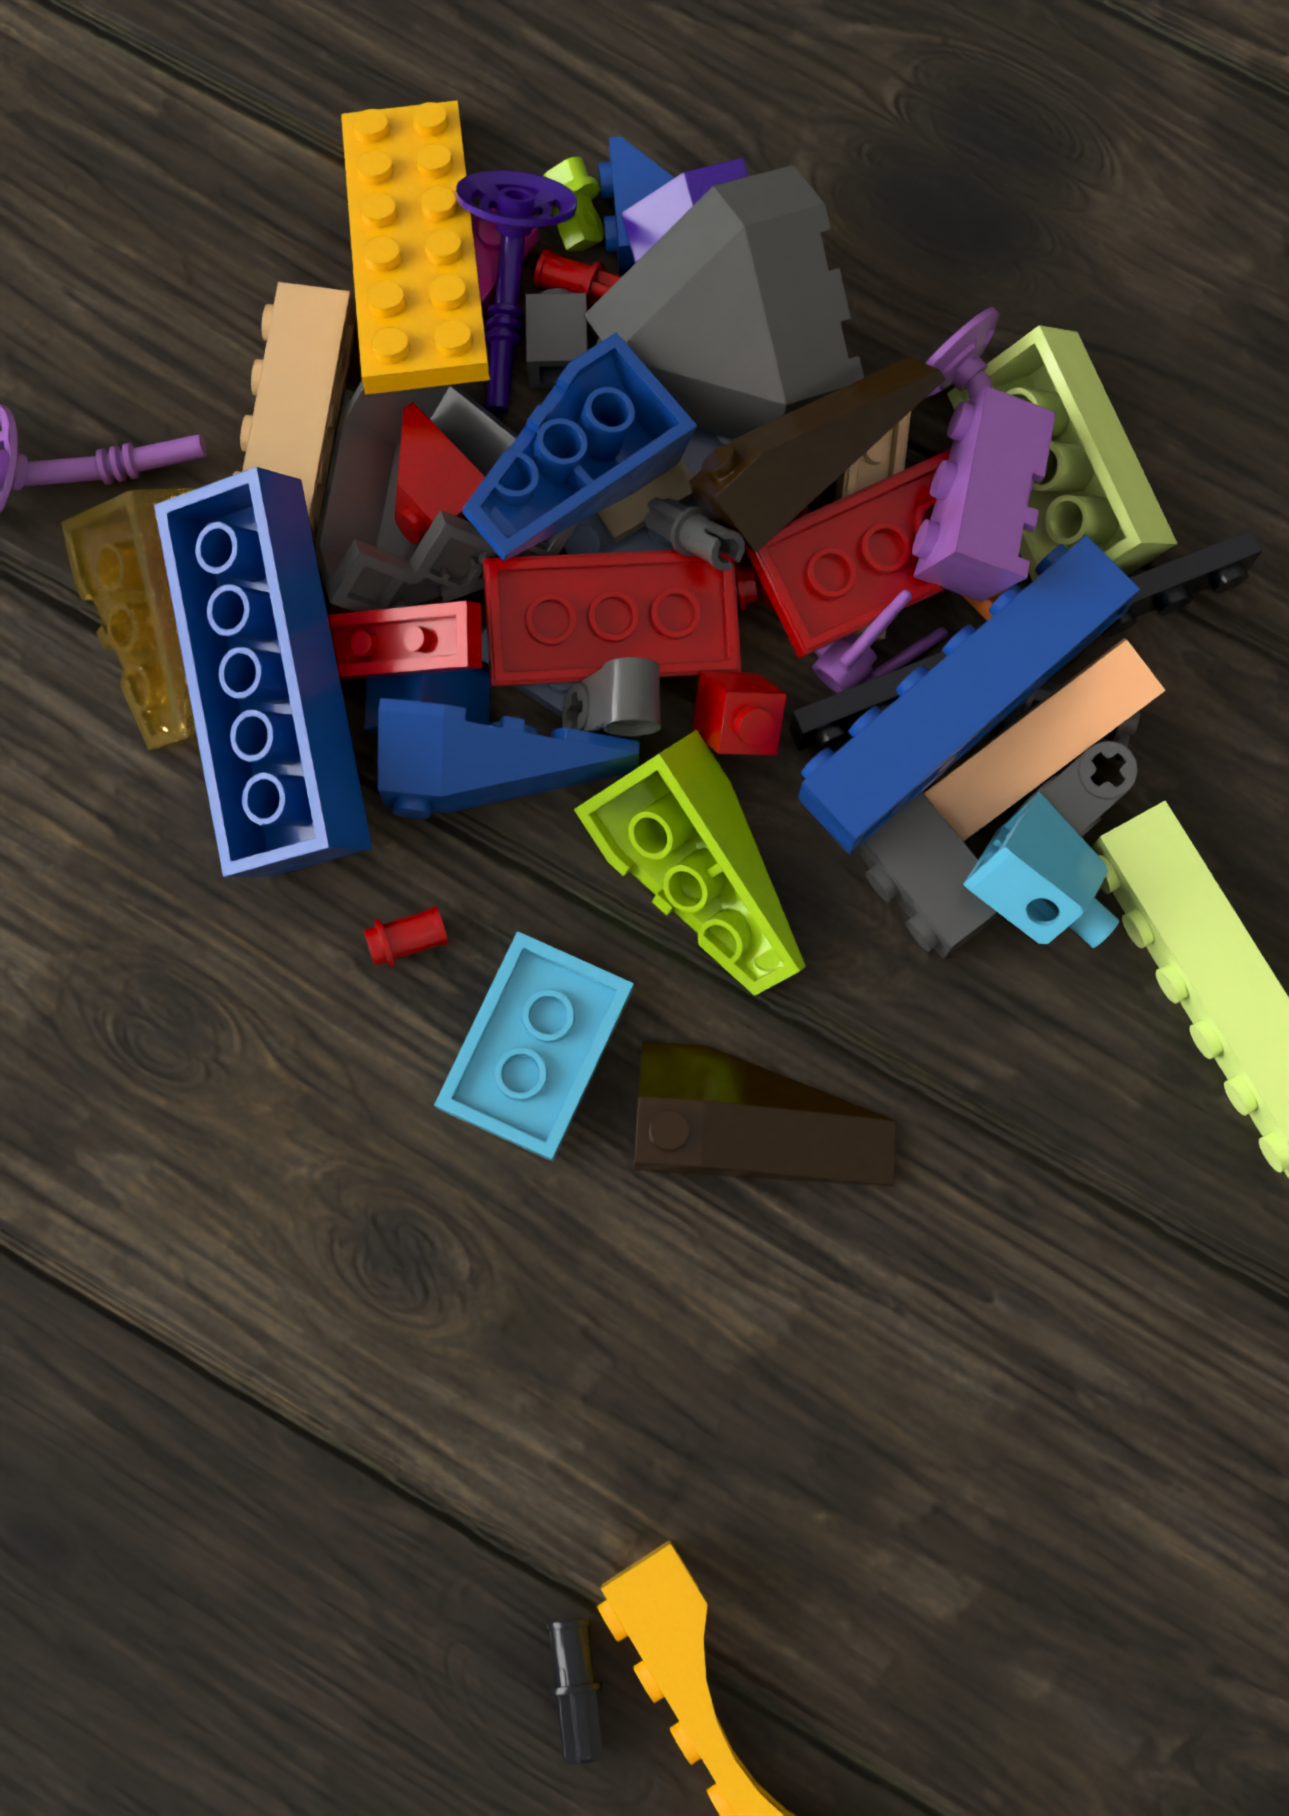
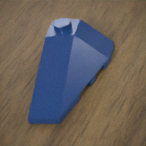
M616 332L568 363L541 405L538 404L527 419L523 430L509 449L502 453L464 505L462 513L499 557L505 561L636 493L680 462L697 425Z
M380 698L378 792L385 807L393 808L392 812L395 815L405 818L427 819L430 817L431 812L449 813L629 774L640 766L639 741L572 728L553 730L551 737L539 735V731L536 728L526 725L525 719L503 716L500 722L485 725L466 720L467 708L387 698Z

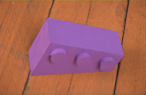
M988 386L967 402L961 401L951 417L947 431L948 438L954 439L948 461L943 460L940 463L930 487V496L937 498L930 520H924L914 540L912 554L919 557L913 575L914 578L943 586L947 590L980 602L1027 579L1030 561L1018 556L1023 529L1032 532L1037 525L1039 510L1029 507L1028 502L1034 482H1041L1045 477L1056 412Z

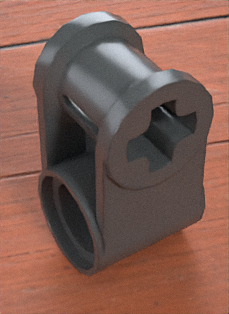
M624 657L605 662L601 669L581 682L574 683L568 690L562 711L563 728H572L634 741L645 735L658 732L661 729L659 663L651 659L639 657Z
M1112 741L1097 743L1085 751L1062 773L1058 772L1048 780L1017 811L1040 792L1082 837L1102 819L1101 815L1122 798L1135 783L1138 772L1136 759L1132 752L1121 743ZM1098 756L1106 762L1111 761L1115 757L1120 759L1123 766L1118 775L1123 783L1117 787L1108 781L1100 786L1094 784L1091 778L1097 769L1092 761Z

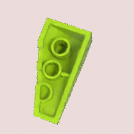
M697 730L574 809L607 862L622 876L632 873L656 895L652 903L666 916L674 912L698 934L699 946L754 996L806 967L733 786Z

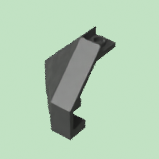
M794 165L712 186L584 314L586 320L599 336L597 344L617 332L696 423L697 428L732 438L744 435L864 378L860 357H848L841 321L851 319L840 268L831 270L828 268L821 232L831 230L826 205Z
M361 381L355 393L347 389L345 390L314 543L319 573L331 604L353 612L409 607L442 596L445 603L484 589L482 561L484 558L500 557L471 522L440 510L421 542L415 545L404 537L394 517L403 410L412 402L485 477L502 453L509 449L518 436L455 384L365 395L363 382ZM578 523L513 557L558 555Z

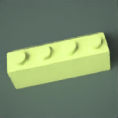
M1039 325L987 363L988 367L985 372L991 379L992 388L1056 412L1045 477L1041 482H1034L1028 502L1029 507L1039 510L1037 525L1032 532L1023 529L1019 551L1022 558L1030 561L1029 574L1032 581L1039 576L1035 572V568L1054 548L1063 544L1069 550L1085 535L1126 575L1133 573L1178 544L1078 332ZM955 387L947 393L954 410L961 401L967 402L969 400L967 389L960 392Z

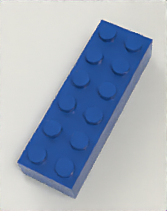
M254 467L155 504L158 529L223 877L270 878L371 850L372 845L302 480L260 467Z

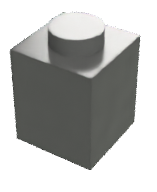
M553 288L545 290L540 294H526V362L530 389L553 388L568 363L588 351V321L584 317V314L587 312L586 293H573L566 289Z

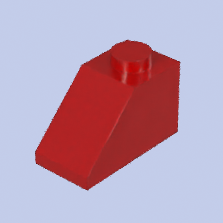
M412 402L403 410L394 517L404 537L417 545L423 539L440 510L469 521L462 513L463 507L485 476Z

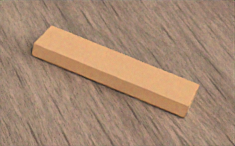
M1123 638L922 792L964 842L1166 690L1129 641Z

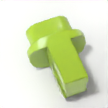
M582 157L568 158L547 171L543 176L563 184L576 195L577 210L575 215L569 220L557 224L567 251L584 252L601 242L604 237L601 219L591 201L599 194L601 188L596 178L588 176ZM556 206L551 207L552 215L556 216L560 213Z

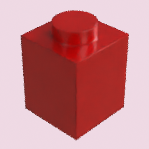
M700 670L692 731L697 730L704 742L718 754L777 756L787 694L759 673Z

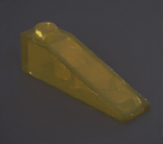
M192 488L129 490L61 522L75 586L82 600H93L103 623L96 633L103 649H114L124 670L121 676L120 687L148 750L160 749L195 737L196 728L154 507L155 504L190 492Z

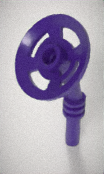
M492 170L470 174L462 178L456 186V199L465 210L496 224V230L501 233L495 302L488 307L487 314L490 318L486 322V328L489 331L485 334V340L490 344L488 364L490 380H487L484 408L490 413L504 414L508 412L514 348L521 344L519 333L522 331V323L520 320L523 319L524 312L523 309L518 307L525 236L531 234L532 228L552 226L572 218L577 210V198L569 188L544 176L520 171ZM476 196L481 198L479 207L472 203V199ZM553 206L560 210V213L556 216H552L551 207ZM493 207L497 212L491 211L490 208ZM539 213L541 216L534 217L533 215Z

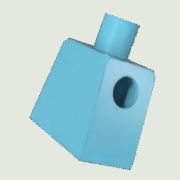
M1040 792L997 830L963 883L969 891L1038 944H1049L1066 928L1070 927L1091 948H1095L1113 932L1119 923V920L1095 898L1108 873L1106 864Z

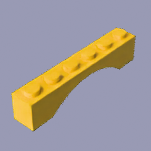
M669 1540L604 1582L601 1586V1591L607 1600L599 1604L597 1608L617 1642L629 1636L643 1659L633 1668L651 1700L656 1703L665 1697L679 1720L669 1729L690 1765H693L702 1759L716 1783L706 1789L719 1815L797 1816L787 1810L756 1782L732 1749L716 1716L706 1680L704 1633L708 1604L671 1540Z

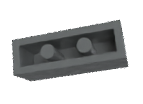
M923 792L855 850L869 868L865 875L873 889L886 902L895 899L909 917L905 924L912 937L924 950L929 952L934 948L943 960L1001 916V914L963 885L978 859ZM834 839V841L837 843V845H838L843 851H845L846 853H848V852Z

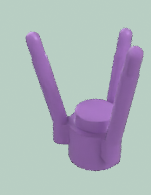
M902 590L860 637L851 634L845 640L841 639L815 651L814 653L819 659L813 664L812 668L822 682L837 694L902 668L945 639L948 632L944 627H940L873 669L871 665L878 658L870 646L912 598L909 590Z

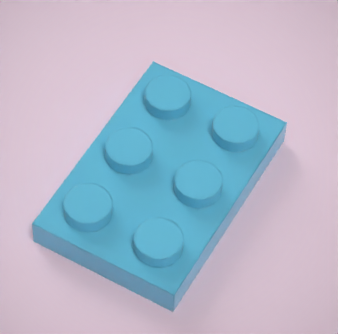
M517 931L434 1106L440 1111L553 1162L634 989V983Z

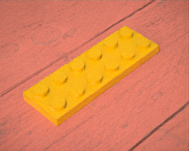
M458 100L342 113L361 377L365 395L490 380L471 213L465 210L456 199V186L462 178L467 176Z

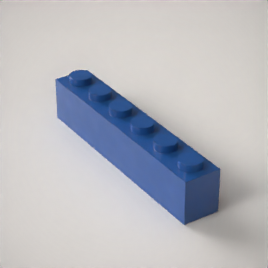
M1087 535L1069 550L1063 544L1054 548L1035 568V572L1039 576L1023 590L1017 584L1008 588L989 608V612L993 616L977 630L971 624L962 628L944 646L942 651L946 657L930 671L924 665L916 668L897 687L895 692L900 697L883 712L877 706L869 709L849 729L848 733L853 737L836 753L829 747L825 748L803 768L801 775L805 780L802 781L798 800L849 855L1127 612L1140 588Z

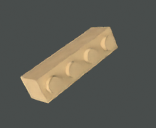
M278 282L274 305L266 304L262 316V338L264 341H267L264 359H256L252 368L251 391L252 395L256 396L253 415L244 416L241 426V450L246 452L242 472L254 467H260L301 479L312 538L315 540L340 420L357 326V315L350 291ZM235 471V472L233 473V475L238 474V473H241V472H240V471Z

